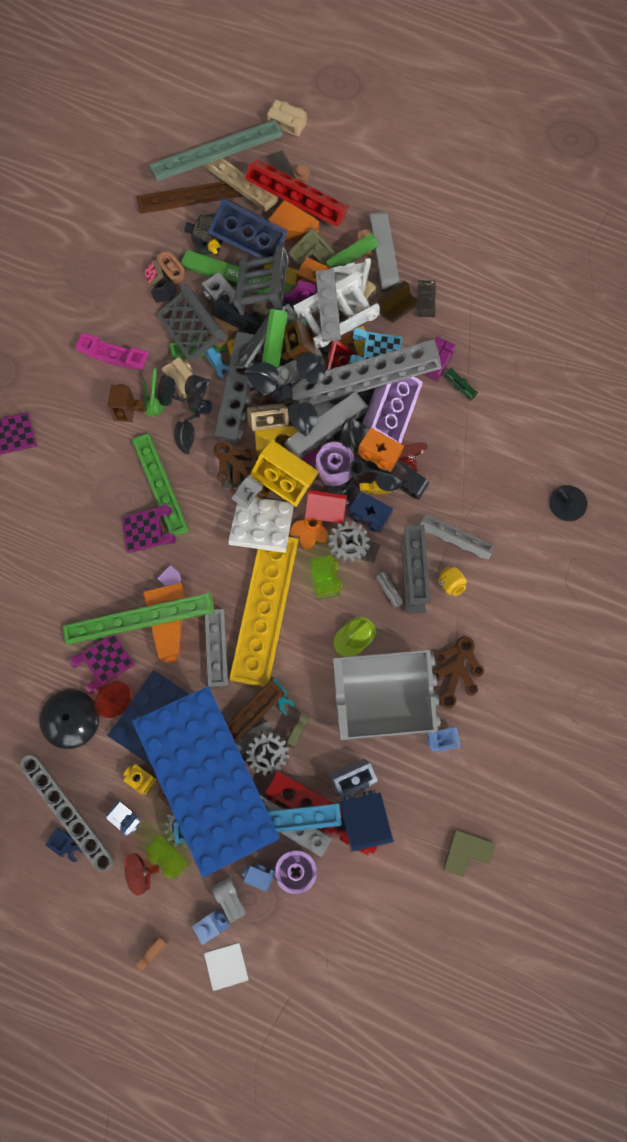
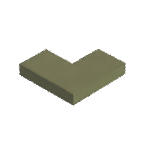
M313 227L288 252L299 266L311 254L323 265H326V261L337 254Z
M455 830L443 870L464 877L469 858L490 864L495 844Z

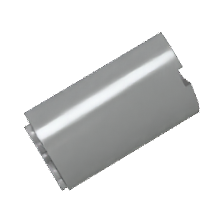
M430 650L333 658L340 740L438 732L437 726H440V715L436 714L435 706L439 705L438 695L433 693V686H437L436 674L432 673V666H435L434 654H431Z

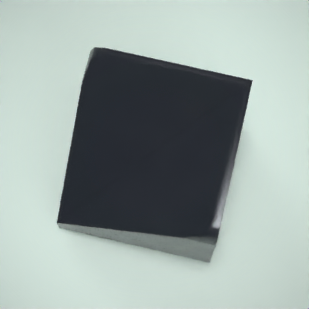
M172 279L157 282L151 290L156 303L171 300L177 292Z

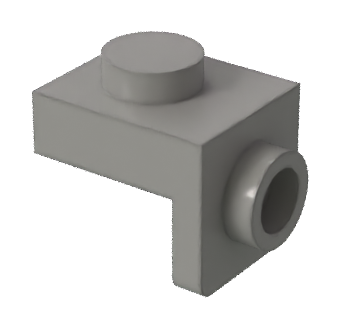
M248 475L239 484L231 499L247 510L256 495L262 490L263 485Z

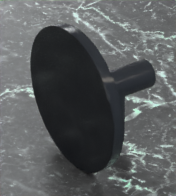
M563 485L557 488L550 497L552 513L563 521H576L587 510V498L577 487Z

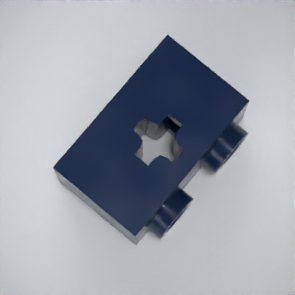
M359 491L349 508L348 515L353 521L357 523L362 522L367 525V528L371 531L382 533L392 515L393 508Z

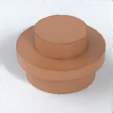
M299 165L294 168L293 176L301 182H306L310 177V169L305 165Z

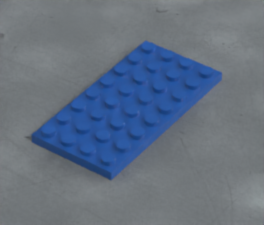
M209 686L132 721L202 878L280 839Z

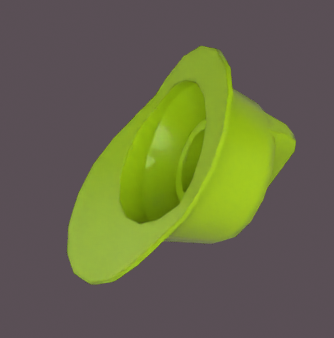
M356 617L350 620L334 637V648L337 653L343 657H355L360 654L375 639L376 629L374 624L364 617Z

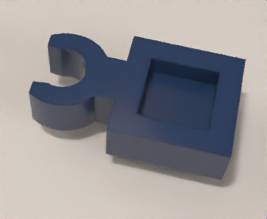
M60 828L55 830L45 846L60 857H64L67 853L69 860L72 862L78 861L73 856L76 850L83 853L79 846L72 845L74 839Z

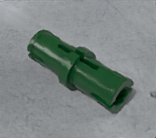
M450 368L445 373L444 377L455 386L457 391L462 392L469 401L476 397L478 392L467 383L465 378L458 375L453 368Z

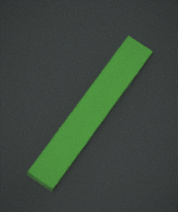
M146 433L133 438L132 442L158 506L166 504L172 508L171 515L163 516L169 533L176 537L189 532L150 434Z

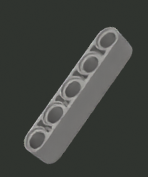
M387 211L369 213L370 230L379 246L374 248L380 288L381 290L393 289L399 284V275Z
M353 393L320 416L308 436L297 432L285 442L284 446L289 452L301 459L341 431L349 418L358 419L369 407L358 393Z

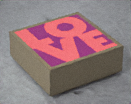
M153 260L143 270L149 286H154L163 277L158 261Z

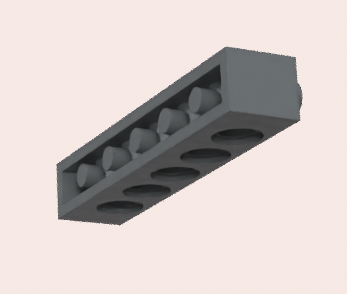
M241 332L236 334L214 437L218 442L225 441L229 444L238 445L239 439L242 440L243 429L241 427L242 422H246L247 411L245 409L246 405L250 404L251 394H249L250 387L253 388V385L245 374L238 373L241 369L247 370L248 367L236 368L234 365L237 362L238 356L244 352L254 337L253 334ZM257 353L252 359V362L254 364L258 363V360L256 359ZM237 386L244 387L241 391H235ZM234 403L240 404L236 409L231 408V405ZM231 420L236 421V424L233 426L227 425Z

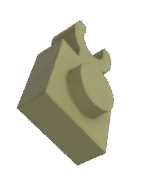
M302 713L295 728H290L285 738L288 740V746L295 749L310 716Z

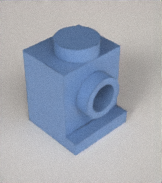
M247 864L242 876L245 877V883L267 892L275 871L271 870L269 874L266 872V867L259 864L253 867Z

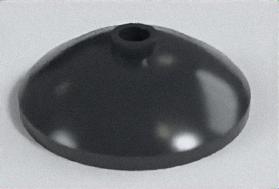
M64 690L54 694L44 704L40 713V729L45 739L52 745L62 749H75L85 745L92 739L98 729L100 716L98 707L90 696L78 690ZM69 714V719L64 721V715Z

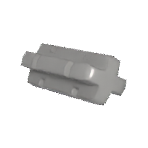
M382 572L377 575L376 578L379 584H382L381 587L388 599H391L393 607L396 608L402 605L403 600L398 596V592L392 582L388 580L387 574Z

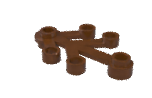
M221 441L216 443L213 448L214 455L219 459L217 479L220 482L227 481L229 477V472L227 471L228 461L232 465L233 480L230 492L234 494L235 490L233 487L238 488L241 483L240 474L246 478L251 474L247 469H253L256 461L237 460L234 456H242L245 460H250L254 455V451L250 447L245 449L232 448L229 443ZM220 474H224L226 478H222ZM263 485L265 493L260 491L257 496L267 497L271 490Z
M466 636L460 637L456 641L455 647L445 652H438L434 657L435 663L442 665L446 659L458 654L456 662L439 670L432 671V673L438 675L437 682L440 678L452 673L447 691L440 698V705L444 709H451L456 704L454 693L460 675L466 685V693L468 695L474 696L478 692V686L472 681L464 665L465 658L468 659L472 666L471 672L474 677H481L484 673V668L479 665L473 653L475 643ZM462 644H467V645H468V649H467V650L462 649L461 645H462ZM438 655L443 656V657H444V661H442V662L438 661V660H437V656H438ZM479 668L481 674H476L474 669ZM470 686L475 687L474 693L469 691ZM445 698H449L451 700L450 705H446L444 703Z

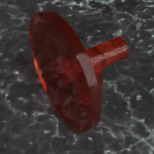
M418 442L404 446L399 460L418 472L419 467L416 456L428 449L427 443Z
M113 681L101 686L94 701L96 712L103 718L119 716L130 704L131 690L128 685L121 681Z
M137 853L129 854L125 860V878L130 891L136 896L143 895L146 890L150 889L151 875L159 873L158 865L146 867L143 859Z

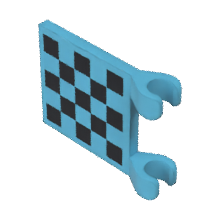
M355 328L353 339L365 340L363 358L358 355H352L350 363L376 357L390 351L400 350L402 337L367 332Z

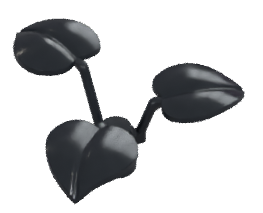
M312 353L301 355L297 360L296 366L302 376L290 386L281 385L280 387L279 381L276 380L279 372L275 366L267 362L250 366L244 374L250 380L253 387L263 394L273 392V399L279 404L295 403L288 407V417L293 426L302 435L308 436L317 423V411L309 402L300 404L299 400H291L289 398L292 396L291 389L302 379L305 378L309 384H317L324 378L326 372L324 359Z
M164 375L160 377L157 388V397L162 406H169L172 403V399L187 402L190 411L194 413V415L185 418L183 422H177L174 429V440L177 447L184 454L189 455L190 448L194 442L195 430L188 421L200 418V414H210L212 410L211 402L209 400H202L210 380L198 375H190L185 383V394L187 395L185 399L174 395L177 389L176 383L173 378Z
M349 418L342 430V445L351 449L353 453L356 451L358 453L359 445L369 429L353 418ZM357 454L355 460L350 464L351 480L339 486L328 485L327 493L347 496V505L353 502L358 495V487L352 484L355 475H363L366 472L378 473L376 484L384 491L399 489L409 482V476L399 462H396L391 472L381 468L377 470L368 468L366 462L360 460V455Z

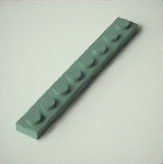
M273 120L149 164L150 170L156 181H160L282 137V130L277 122Z

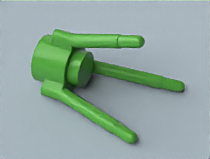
M156 368L153 369L149 399L147 397L146 381L142 382L144 411L149 416H159V412L163 413L164 406L159 403L158 399L154 398Z

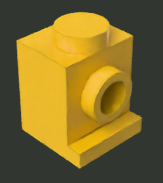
M136 764L133 767L129 766L123 774L125 777L123 781L144 796L157 780ZM135 775H140V781H134Z

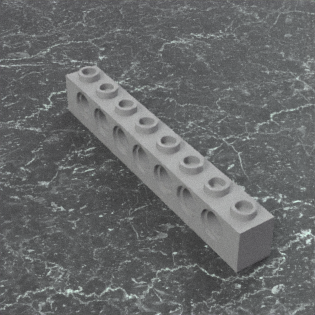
M430 340L362 361L352 362L345 366L335 367L326 371L324 378L317 384H309L305 378L292 388L293 400H299L300 404L309 402L312 405H316L442 369L439 351L435 340Z

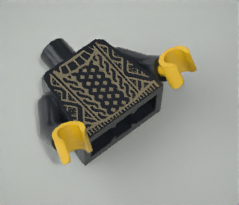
M216 213L198 216L196 224L189 222L185 224L184 232L191 234L194 247L202 255L211 253L218 256L224 240L208 233Z

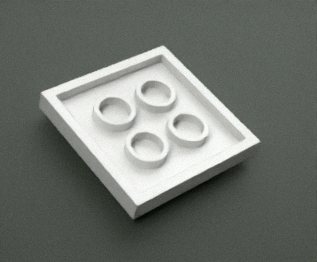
M254 498L250 507L246 510L237 503L229 536V545L286 553L294 505L284 501Z

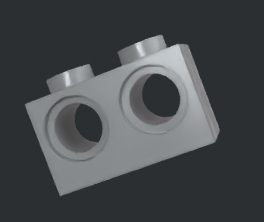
M219 272L202 283V295L207 301L210 300L213 307L217 298L228 301L229 304L234 306L233 297H235L236 292Z

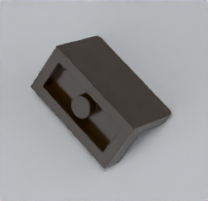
M404 280L380 297L377 303L379 305V313L394 323L419 305V300L411 295L409 283Z

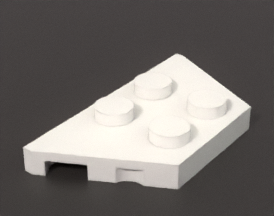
M365 259V262L359 264L353 262L346 266L332 268L335 272V282L337 283L358 271L361 276V286L359 289L364 295L371 259ZM349 292L343 297L354 315L360 312L361 304L354 293ZM338 303V313L347 318Z

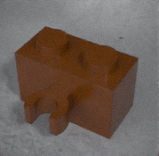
M295 319L285 327L284 338L286 344L282 345V358L285 360L293 358L297 361L305 353L316 354L311 331L298 319Z
M124 384L111 385L107 406L114 421L132 423L134 410L144 412V401L134 400L130 387Z

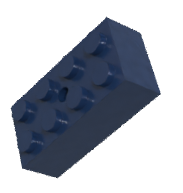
M223 197L208 233L258 258H264L275 254L276 246L283 244L288 229ZM247 226L252 228L251 233L245 232Z

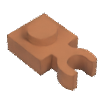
M163 936L159 939L155 937L147 946L148 952L136 964V967L141 972L144 971L168 944V941Z

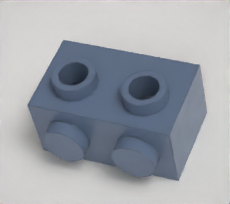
M365 758L328 774L334 791L340 798L352 795L354 792L366 789L373 783L378 782L371 763Z

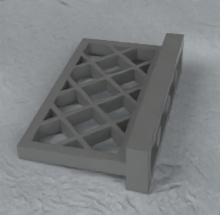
M185 283L180 287L182 292L159 311L157 316L188 360L193 363L219 339L223 342L228 337L195 292ZM185 298L184 307H178L179 303ZM177 311H183L181 319H176ZM188 311H194L193 318L186 319ZM168 312H172L171 319H165L163 316ZM174 323H180L179 330H173ZM185 323H191L190 330H184ZM196 323H202L201 330H195ZM189 334L187 342H181L182 335ZM194 334H200L198 342H192ZM211 334L212 338L207 342H203L204 335ZM191 346H197V350L190 355Z

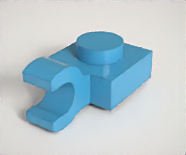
M212 347L204 352L213 368L216 369L218 377L222 379L224 378L222 370L225 369L228 372L229 366L222 364L221 354Z

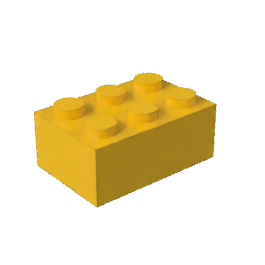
M271 440L261 452L250 476L297 507L307 494L319 471Z

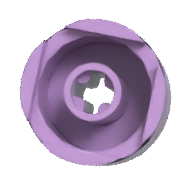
M330 442L321 447L316 456L315 469L319 471L317 477L323 485L339 486L349 481L351 477L350 464L354 461L351 449L339 442Z
M302 851L285 853L278 860L275 868V877L278 885L284 891L291 894H300L309 890L317 876L314 860ZM299 866L302 875L301 877L296 876L293 878L291 876L293 873L291 868Z

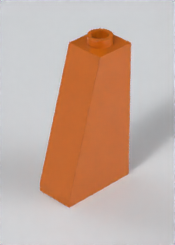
M182 583L145 591L146 605L151 606L184 598ZM183 620L152 626L159 660L165 662V664L173 663L176 661V658L181 657Z

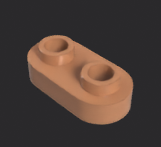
M161 252L157 256V261L163 273L168 279H172L173 283L183 281L185 270L171 252Z

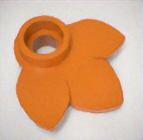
M304 518V520L295 522L290 530V536L300 537V543L304 550L312 548L316 541L325 543L328 537L327 530L322 526V520ZM311 521L316 522V525L310 526L309 523Z

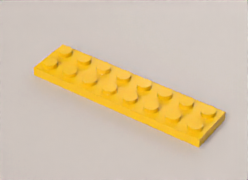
M288 538L286 553L263 549L257 550L229 679L232 682L264 687L270 681L299 542L297 538Z

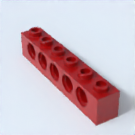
M258 159L250 163L245 180L336 227L343 223L349 209L348 205Z
M278 771L265 793L269 796L267 800L276 805L282 803L287 806L286 809L301 808L300 803L304 799H309L312 802V806L335 804ZM286 789H291L294 792L293 799L285 800L283 792ZM336 826L321 828L322 831L331 836L333 832L340 836V841L349 845L346 830L341 831ZM378 846L358 851L368 856L369 853L374 854Z

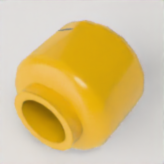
M446 567L440 572L438 583L447 595L457 596L466 589L467 580L458 568Z

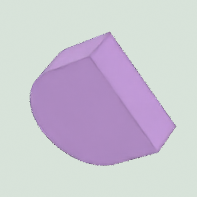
M171 565L157 578L164 586L181 583L179 572Z

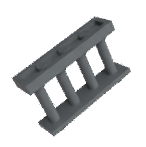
M284 245L276 246V252L273 256L250 260L247 252H243L242 259L240 260L236 294L233 297L234 306L238 308L240 315L244 314L245 304L269 300L273 303L275 309L282 308L289 259ZM274 263V266L271 268L251 272L252 267ZM272 276L268 281L249 284L250 279ZM270 288L268 293L247 296L249 291Z
M283 308L275 309V310H280V311H284V312H285V310H284ZM270 311L244 352L238 356L237 362L234 365L236 368H249L254 365L252 359L256 353L263 358L264 349L261 346L266 339ZM281 357L279 367L294 361V359L285 360Z
M424 525L404 526L405 539H401L406 613H426L425 603H430L425 528Z

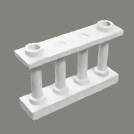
M358 271L336 283L337 302L348 318L340 323L341 335L368 320L376 319L379 315L378 303L370 306L359 289L361 286V276ZM353 292L364 311L354 315L343 296ZM318 293L293 307L297 319L305 318L315 333L316 337L313 338L314 347L317 349L325 347L330 341L322 342L321 329L312 316V312L319 309Z

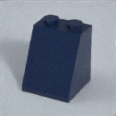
M375 790L363 792L364 796L355 797V794L343 797V801L339 802L350 852L394 842L381 792L376 793Z

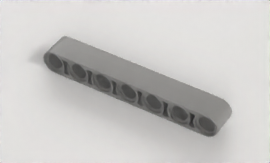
M32 755L25 756L20 762L21 770L92 865L99 871H109L115 864L113 854L42 760ZM35 760V768L33 770H29V762ZM43 776H47V784L41 786L40 779ZM58 791L60 794L59 800L53 802L51 799L52 794ZM67 807H70L72 810L69 818H65L63 815ZM79 823H82L84 831L78 835L75 828ZM94 839L96 848L90 851L87 844L90 840ZM104 855L109 859L106 867L100 865V858Z

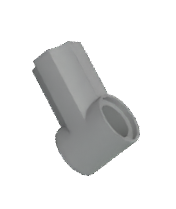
M230 877L211 886L217 902L221 904L230 923L246 915Z

